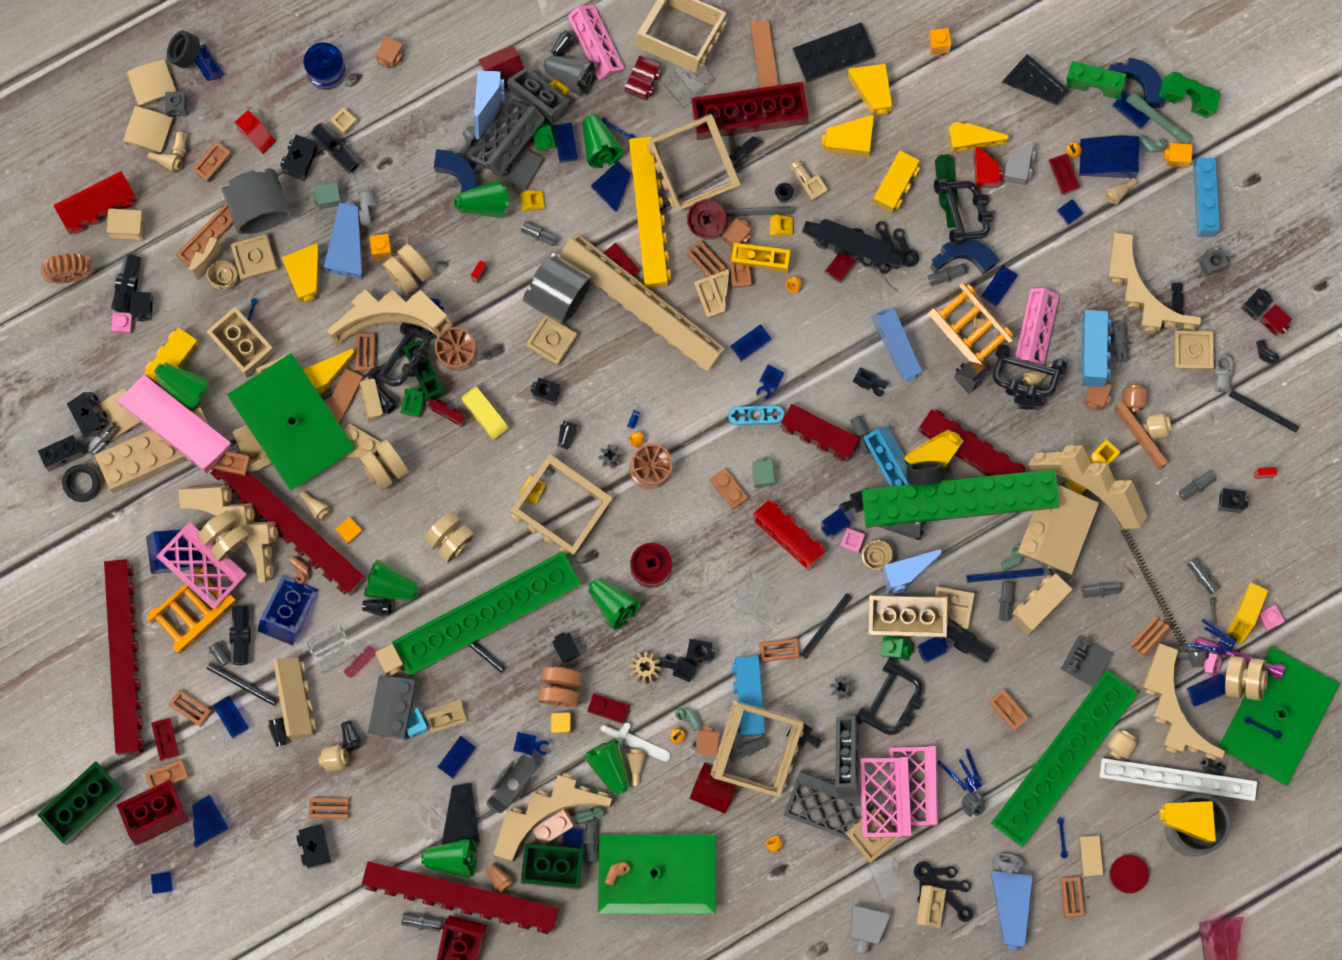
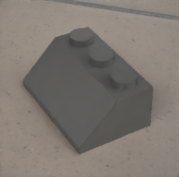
M528 67L507 81L508 89L517 98L523 100L529 107L531 105L535 106L545 117V120L551 123L562 117L570 103L567 97Z
M379 676L368 734L400 740L407 739L408 732L406 729L409 727L417 688L415 680Z

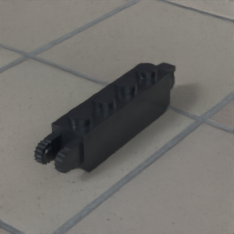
M828 219L822 220L820 224L806 221L803 226L802 233L814 239L813 243L818 248L824 250L827 248L831 249L839 256L847 255L852 257L853 261L857 263L865 262L876 270H880V268L884 270L885 266L897 270L902 266L903 258L891 252L892 247L886 241Z

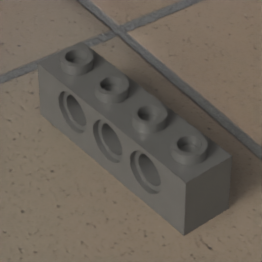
M856 716L836 717L835 789L839 798L859 797V724Z

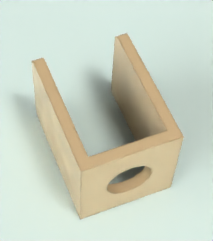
M108 210L106 231L110 233L111 239L143 241L145 215L142 210Z

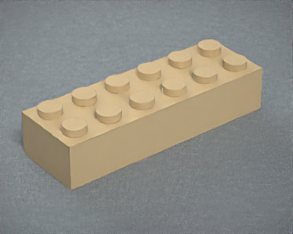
M201 407L191 411L209 425ZM152 430L95 455L108 487L113 494L188 460Z

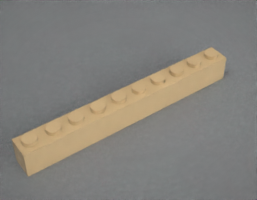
M576 234L569 239L559 256L590 275L596 287L602 288L608 293L610 298L620 302L624 309L634 313L641 322L648 324L655 333L666 338L670 345L680 349L684 356L694 360L701 369L708 371L715 366L726 350L723 346L582 236Z

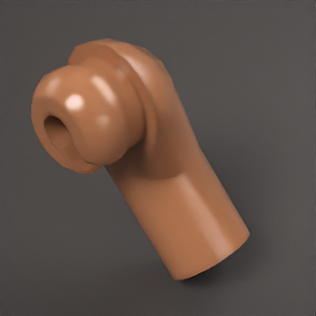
M293 556L289 564L297 569V577L295 579L299 584L306 583L309 578V568L304 562Z
M619 862L612 865L605 883L614 886L618 876L627 874L630 871L628 863Z

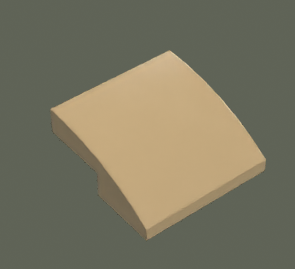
M165 59L139 66L126 73L138 107L153 104L159 99H164L165 92H176Z
M135 106L123 142L160 154L173 118Z
M209 238L203 254L195 252L189 267V271L194 279L198 280L206 274L207 268L218 259L222 248L217 239Z
M125 388L100 403L102 409L108 415V421L114 422L116 424L114 427L118 426L120 429L110 439V442L127 434L128 430L141 424L138 419L122 408L116 401L127 392Z

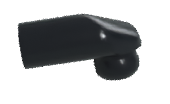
M1265 340L1256 342L1258 355L1262 361L1268 364H1274L1279 361L1277 353L1267 350Z
M1206 758L1201 759L1199 762L1200 766L1207 773L1220 776L1226 770V766L1221 764V762H1218L1216 766L1212 765Z

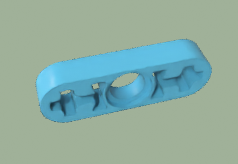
M779 406L734 407L729 411L728 420L735 426L779 424L783 420L784 412ZM764 410H767V414H772L775 410L780 416L776 420L773 419V416H767V420H764ZM745 411H748V421H745V417H740L739 421H735V418L732 417L735 412H738L739 415H745ZM753 411H759L762 417L760 420L755 421L751 418L750 414Z

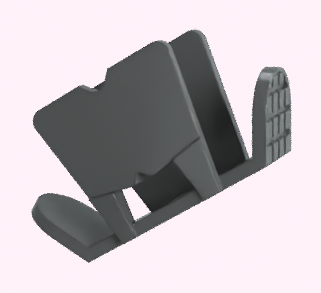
M522 754L514 767V761L512 760L499 774L491 790L496 791L486 802L492 811L503 813L511 803L518 801L528 788L532 774L537 768V762L532 756ZM512 778L516 779L519 783L518 788L514 791H510L506 787L507 781Z

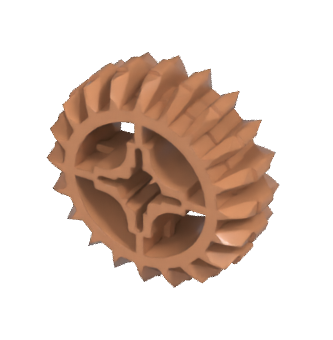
M58 254L42 262L41 275H43L44 281L55 284L82 281V279H87L92 275L93 263L90 256L85 254Z

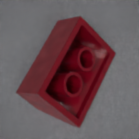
M171 780L117 804L128 836L135 846L189 821L185 808Z

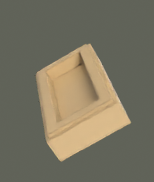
M1079 837L1083 877L1103 875L1100 837Z

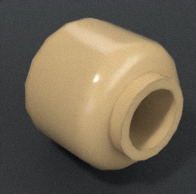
M1164 413L1148 416L1146 423L1143 424L1146 434H1149L1152 440L1166 438L1172 432L1170 417H1166Z
M1124 730L1115 732L1108 743V748L1111 750L1110 754L1119 760L1121 757L1128 759L1137 746L1136 741H1134L1136 738Z
M335 745L322 749L318 761L320 767H323L325 771L334 772L346 767V764L349 762V756L345 748L343 749L340 745Z

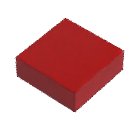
M480 260L471 273L472 281L477 284L487 269L485 262Z
M1275 467L1258 468L1254 472V479L1274 478L1277 475V469Z

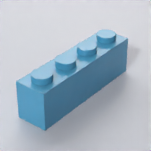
M1196 158L1193 163L1197 237H1215L1220 231L1216 159Z
M1084 311L1082 318L1081 385L1104 387L1106 380L1110 379V369L1107 368V363H1110L1111 353L1107 352V347H1110L1111 336L1107 334L1111 327V319H1108V311Z
M889 427L877 428L863 437L890 487L910 485L906 469L909 463L904 460L905 456Z
M759 656L735 658V663H731L732 675L736 674V682H733L734 694L738 695L739 702L763 708ZM744 710L737 733L740 732L741 737L764 736L763 716Z

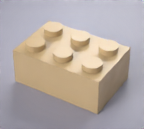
M236 307L231 309L206 331L213 342L246 378L275 354L271 345Z
M1056 573L1052 577L1048 575L1039 585L1041 589L1038 591L1035 588L1025 599L1027 603L1024 604L1022 602L1012 613L1014 617L1011 620L1027 636L1072 591V588Z

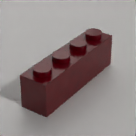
M792 403L780 425L784 433L791 436L794 434L800 437V441L816 445V448L823 453L828 451L834 454L833 457L841 462H844V460L849 461L860 439Z

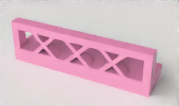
M578 6L568 15V18L588 60L597 63L598 70L594 72L598 80L606 79L611 73L624 71L625 68L595 6ZM586 11H590L593 19L588 16ZM594 27L600 31V34L595 31ZM602 43L607 46L608 51L604 49ZM610 59L615 62L616 67L612 66Z
M1032 288L1030 290L1015 358L1044 365L1059 300L1058 294L1046 288ZM1048 296L1052 298L1050 306L1047 303ZM1045 314H1046V317H1047V323H1046V324H1044V321H1043V318H1044V315H1045ZM1041 332L1043 335L1042 342H1040L1039 335ZM1037 350L1039 353L1038 360L1034 359Z

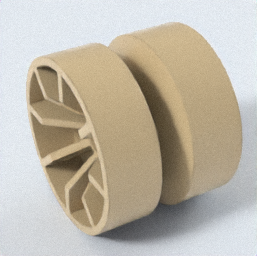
M405 244L397 251L402 261L401 263L391 256L382 266L398 287L409 295L418 287L413 278L414 276L424 282L433 273L424 257L409 244Z
M387 440L376 446L380 457L377 458L371 451H368L359 458L364 465L363 470L382 491L393 484L389 476L390 472L397 479L409 473L407 467Z
M228 510L208 521L196 536L205 547L216 542L211 548L210 553L218 562L234 553L249 538V534L242 526L230 530L234 526L236 519Z
M452 511L441 517L423 539L432 549L441 546L438 555L446 563H450L456 557H459L475 537V533L466 525L457 529L461 520Z
M1231 656L1226 673V696L1241 698L1245 690L1247 699L1261 701L1268 678L1266 660L1252 658L1247 669L1245 657Z

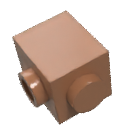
M385 36L375 54L378 64L384 68L390 67L394 69L395 65H398L402 60L403 44Z
M735 218L722 234V241L732 248L734 243L747 244L751 238L750 225L743 219Z
M1105 383L1104 387L1090 386L1083 404H1086L1087 408L1094 411L1102 410L1104 406H1108L1111 396L1108 395L1111 385Z
M703 727V730H697L695 753L716 756L719 732H714L712 727Z

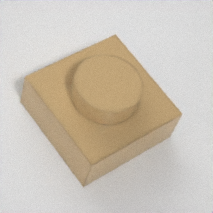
M342 107L330 119V122L342 134H345L357 120Z
M819 175L802 184L811 202L828 192Z

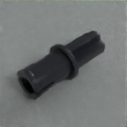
M752 136L743 145L737 146L738 149L729 156L730 160L735 159L732 162L733 167L744 158H748V154L760 145L756 137Z

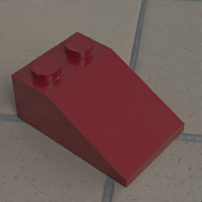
M449 915L443 927L437 960H479L487 925Z

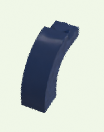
M1128 58L1126 65H1123L1121 62L1109 65L1107 70L1124 73L1126 78L1136 81L1141 86L1144 93V101L1152 108H1163L1165 100L1159 97L1163 81L1153 67L1134 58Z
M436 149L434 171L436 173L454 176L461 184V192L477 187L474 172L465 159L454 152Z
M970 239L963 240L961 244L952 245L950 242L944 244L940 250L943 255L941 253L936 255L932 259L930 268L936 273L953 260L965 259L972 262L981 274L984 275L998 265L1000 259L988 246Z

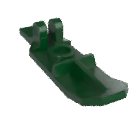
M949 154L938 155L935 159L936 179L944 178L947 182L956 181L954 159ZM952 189L956 203L958 205L959 202L957 189ZM946 193L938 194L939 204L946 214L947 228H956Z

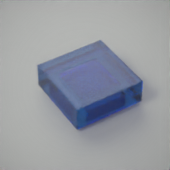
M1073 199L1057 209L1058 214L1068 226L1084 214Z
M571 828L563 833L561 847L581 849L584 830Z
M171 872L151 874L153 894L173 892Z

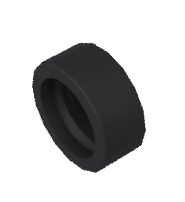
M185 30L177 32L168 44V62L182 69L189 67L199 53L200 41L198 37Z
M918 462L906 468L908 483L911 485H932L944 480L943 465L940 462Z
M82 464L74 465L64 473L62 487L66 495L72 500L81 503L93 499L99 492L100 479L89 466ZM83 472L91 477L92 487L87 493L80 495L71 490L70 480L75 474Z

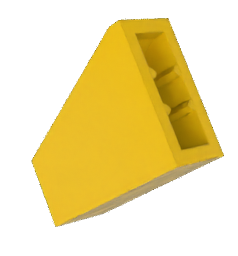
M886 64L849 68L847 73L848 79L872 115L885 116L891 112L892 102Z
M869 115L827 128L826 135L822 134L821 146H824V152L869 157L874 116Z
M317 243L281 257L300 303L311 302L318 296L320 250Z
M946 430L912 448L904 460L910 464L936 461L942 463L944 469L964 440L957 433Z
M1250 582L1243 593L1224 637L1242 645L1255 626L1268 590Z
M1213 801L1165 803L1159 809L1160 820H1163V825L1207 843L1216 841Z

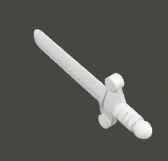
M625 723L620 731L607 725L600 727L603 733L618 738L620 747L622 744H625L634 749H642L643 753L664 762L669 761L671 757L668 751L628 733L630 729L629 723Z

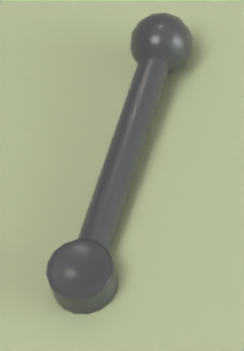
M1210 598L1213 629L1211 636L1217 638L1219 634L1216 631L1215 599Z

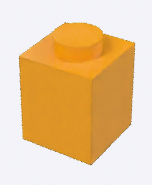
M949 28L930 30L928 36L930 54L949 53L951 48Z
M1170 143L1163 153V160H1166V166L1189 168L1192 163V144Z
M388 234L369 236L373 260L387 259L392 256Z

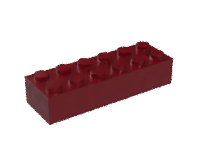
M803 82L691 98L693 121L712 114L721 137L808 124L809 115ZM707 122L695 127L697 140L713 138Z

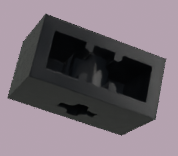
M295 134L294 139L289 141L287 147L289 151L287 156H283L280 166L282 167L283 174L305 181L318 150V145L313 140Z
M83 392L67 403L84 437H94L109 424L108 415L99 404L100 400L94 392Z
M74 435L37 450L44 467L49 472L84 457L78 440Z
M320 824L298 830L299 835H296L298 846H302L304 854H301L303 866H307V869L310 870L332 864L323 825ZM311 843L318 845V847L315 848V852L309 850V847H311Z

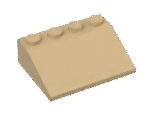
M1057 485L1060 508L1033 511L1017 554L1072 575L1099 503Z

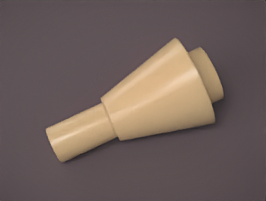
M148 153V159L157 161L173 173L182 167L183 162L180 155Z
M1131 178L1126 183L1107 188L1105 197L1108 202L1117 205L1129 189L1137 184V180Z
M1037 371L1024 373L1023 383L1025 386L1034 385L1037 387L1047 374Z
M306 491L300 493L299 496L307 503L316 521H323L329 516V506L312 498Z
M630 749V753L626 754L632 772V785H640V772L646 753H642V749Z

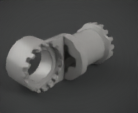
M364 187L357 190L361 201L359 206L361 226L372 225L370 210L376 208V203H374L373 187H366V189Z
M1221 355L1214 363L1215 375L1217 376L1214 391L1229 393L1231 392L1229 386L1230 377L1233 372V361L1230 356ZM1226 359L1229 363L1228 368L1222 369L1219 366V360Z

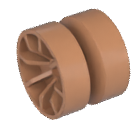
M459 327L448 329L442 336L437 338L435 343V352L438 359L446 368L452 371L468 369L474 364L478 355L477 344L471 334Z
M644 445L636 451L630 462V477L641 488H658L664 484L671 473L672 458L669 452L660 445Z
M558 666L542 668L541 682L551 685V687L539 688L538 702L561 707H578L580 693L570 690V688L581 687L583 673L574 671L571 668Z

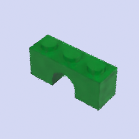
M1075 61L1071 62L1066 77L1067 87L1085 91L1086 87H1095L1103 92V96L1122 100L1127 85V78L1124 73Z
M1172 72L1163 78L1159 94L1160 98L1176 104L1183 100L1186 94L1192 101L1191 112L1204 118L1216 114L1221 93L1215 91L1214 88L1199 84L1197 80L1186 78L1179 72Z

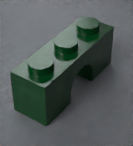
M420 340L403 347L408 362L413 357V350L421 346ZM429 358L426 361H419L416 365L418 373L415 377L427 402L430 403L431 399L437 400L445 396L444 389Z

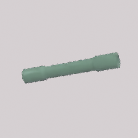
M1134 92L1126 99L1129 104L1147 115L1181 144H1188L1192 137L1167 120Z

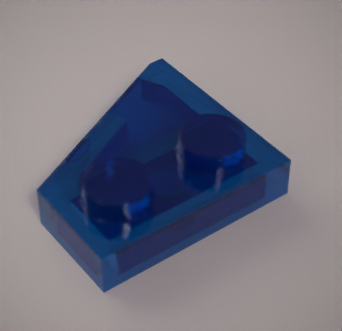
M617 161L591 185V189L616 213L624 196L631 173Z
M210 794L192 804L195 848L229 830Z

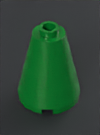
M591 114L586 116L582 122L589 166L592 168H603V164L608 163L609 166L614 164L623 156L622 146L598 115Z
M498 180L458 193L456 198H454V207L460 213L504 218L507 213H504L505 208L509 207L506 186L502 187L501 183L503 182Z
M167 362L160 363L154 370L155 379L174 399L188 410L196 406L201 399L199 396L202 392H206L209 381L206 378Z
M376 559L367 579L368 587L365 586L364 596L411 601L412 598L416 599L419 587H416L417 583Z
M602 578L593 579L588 586L589 594L610 627L614 630L621 629L628 624L626 620L630 616L633 618L640 609L641 603L637 598Z
M618 738L610 740V744H600L582 756L610 792H616L619 795L627 791L626 787L629 786L620 743Z
M464 839L427 848L421 854V863L427 869L465 878L474 877L477 867V859H474L473 853L477 852L475 841L473 839Z

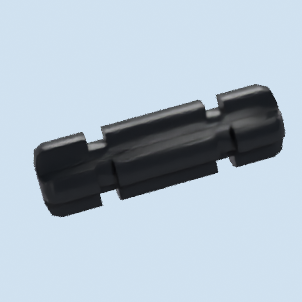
M1175 282L1171 284V291H1173L1171 294L1172 309H1174V312L1184 315V311H1182L1184 308L1183 293H1181L1183 291L1182 283Z

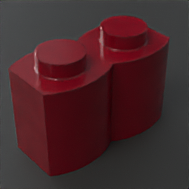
M640 55L625 85V92L642 100H646L647 96L651 97L655 88L652 85L655 80H659L662 74L660 64Z

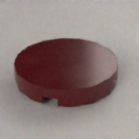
M1132 854L1123 855L1112 863L1109 870V878L1113 887L1120 892L1134 894L1142 890L1147 884L1149 878L1148 867L1138 856Z

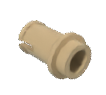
M176 132L174 147L171 151L173 155L184 157L188 135L185 133L183 136V132Z
M797 160L790 165V171L794 172L801 185L811 179L803 167V162Z

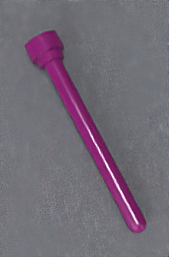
M1200 637L1194 640L1196 645L1225 656L1245 657L1247 664L1253 658ZM1267 663V671L1270 672V675H1273L1275 679L1281 680L1286 666L1279 663L1278 665Z

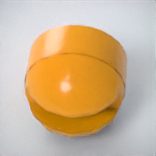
M1072 142L1067 145L1066 152L1070 158H1078L1082 153V148L1078 143ZM1073 146H1074L1075 150L1077 151V152H1075L1074 154H1073L1072 149H1071V147H1073Z
M796 276L790 277L785 283L786 289L791 293H797L802 285L800 278H796Z
M637 431L628 435L629 441L634 448L641 446L645 441L644 435L641 432Z
M679 728L672 730L670 733L671 742L677 745L683 743L685 740L684 731ZM681 732L682 734L674 740L673 737Z
M773 836L765 843L772 853H778V849L781 850L783 847L779 836Z

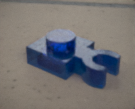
M767 364L759 380V383L763 384V386L757 389L756 396H759L761 391H765L767 393L765 400H769L771 395L770 389L777 390L785 372Z
M517 732L513 752L532 756L533 751H537L538 754L546 756L547 752L541 751L540 747L542 745L549 746V742L546 740L536 742L537 736Z

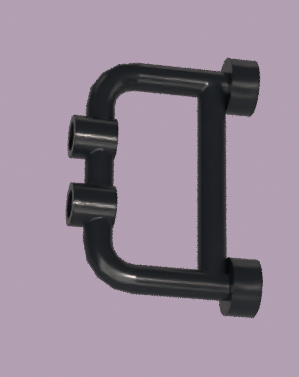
M944 178L935 179L934 191L936 194L946 193L956 229L951 230L949 233L950 243L957 245L961 244L963 240L985 238L990 232L989 222L993 221L992 212L986 211L984 207L988 203L987 195H981L978 187L970 181L947 182ZM968 188L971 190L973 205L978 210V221L983 226L982 231L965 232L952 189Z
M403 322L400 326V333L404 335L403 339L382 370L376 367L372 368L368 373V379H374L376 384L382 382L391 387H398L409 376L415 377L418 373L416 365L419 361H426L429 356L426 351L431 342L429 334L417 329L415 324ZM413 336L423 339L421 346L413 350V357L410 362L403 365L401 375L397 379L387 377V374L404 351L403 347L409 344Z
M1002 344L997 347L995 354L998 359L993 371V380L998 386L1006 388V394L1015 396L1017 392L1024 393L1026 400L1034 401L1035 397L1048 398L1055 393L1060 376L1066 373L1067 363L1065 361L1054 360L1052 366L1048 367L1011 357L1012 349L1007 345ZM1004 363L1051 375L1052 379L1049 388L1043 391L1034 385L1024 386L1015 380L1005 381L1001 379L1000 375Z
M891 657L888 658L882 671L889 675L870 709L867 711L861 707L856 715V719L860 725L862 722H865L884 734L896 735L901 732L904 726L909 727L914 718L911 716V713L914 709L918 711L923 702L920 699L923 692V684L916 676L895 665L896 660ZM899 675L915 685V692L896 726L890 728L873 719L896 676Z

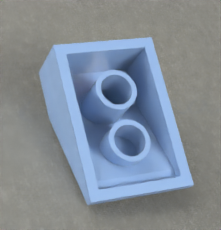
M478 71L474 112L476 139L481 138L499 113L501 103L505 101L504 79H501L500 72Z
M941 550L884 565L882 574L888 593L893 592L894 595L905 592V589L938 560Z

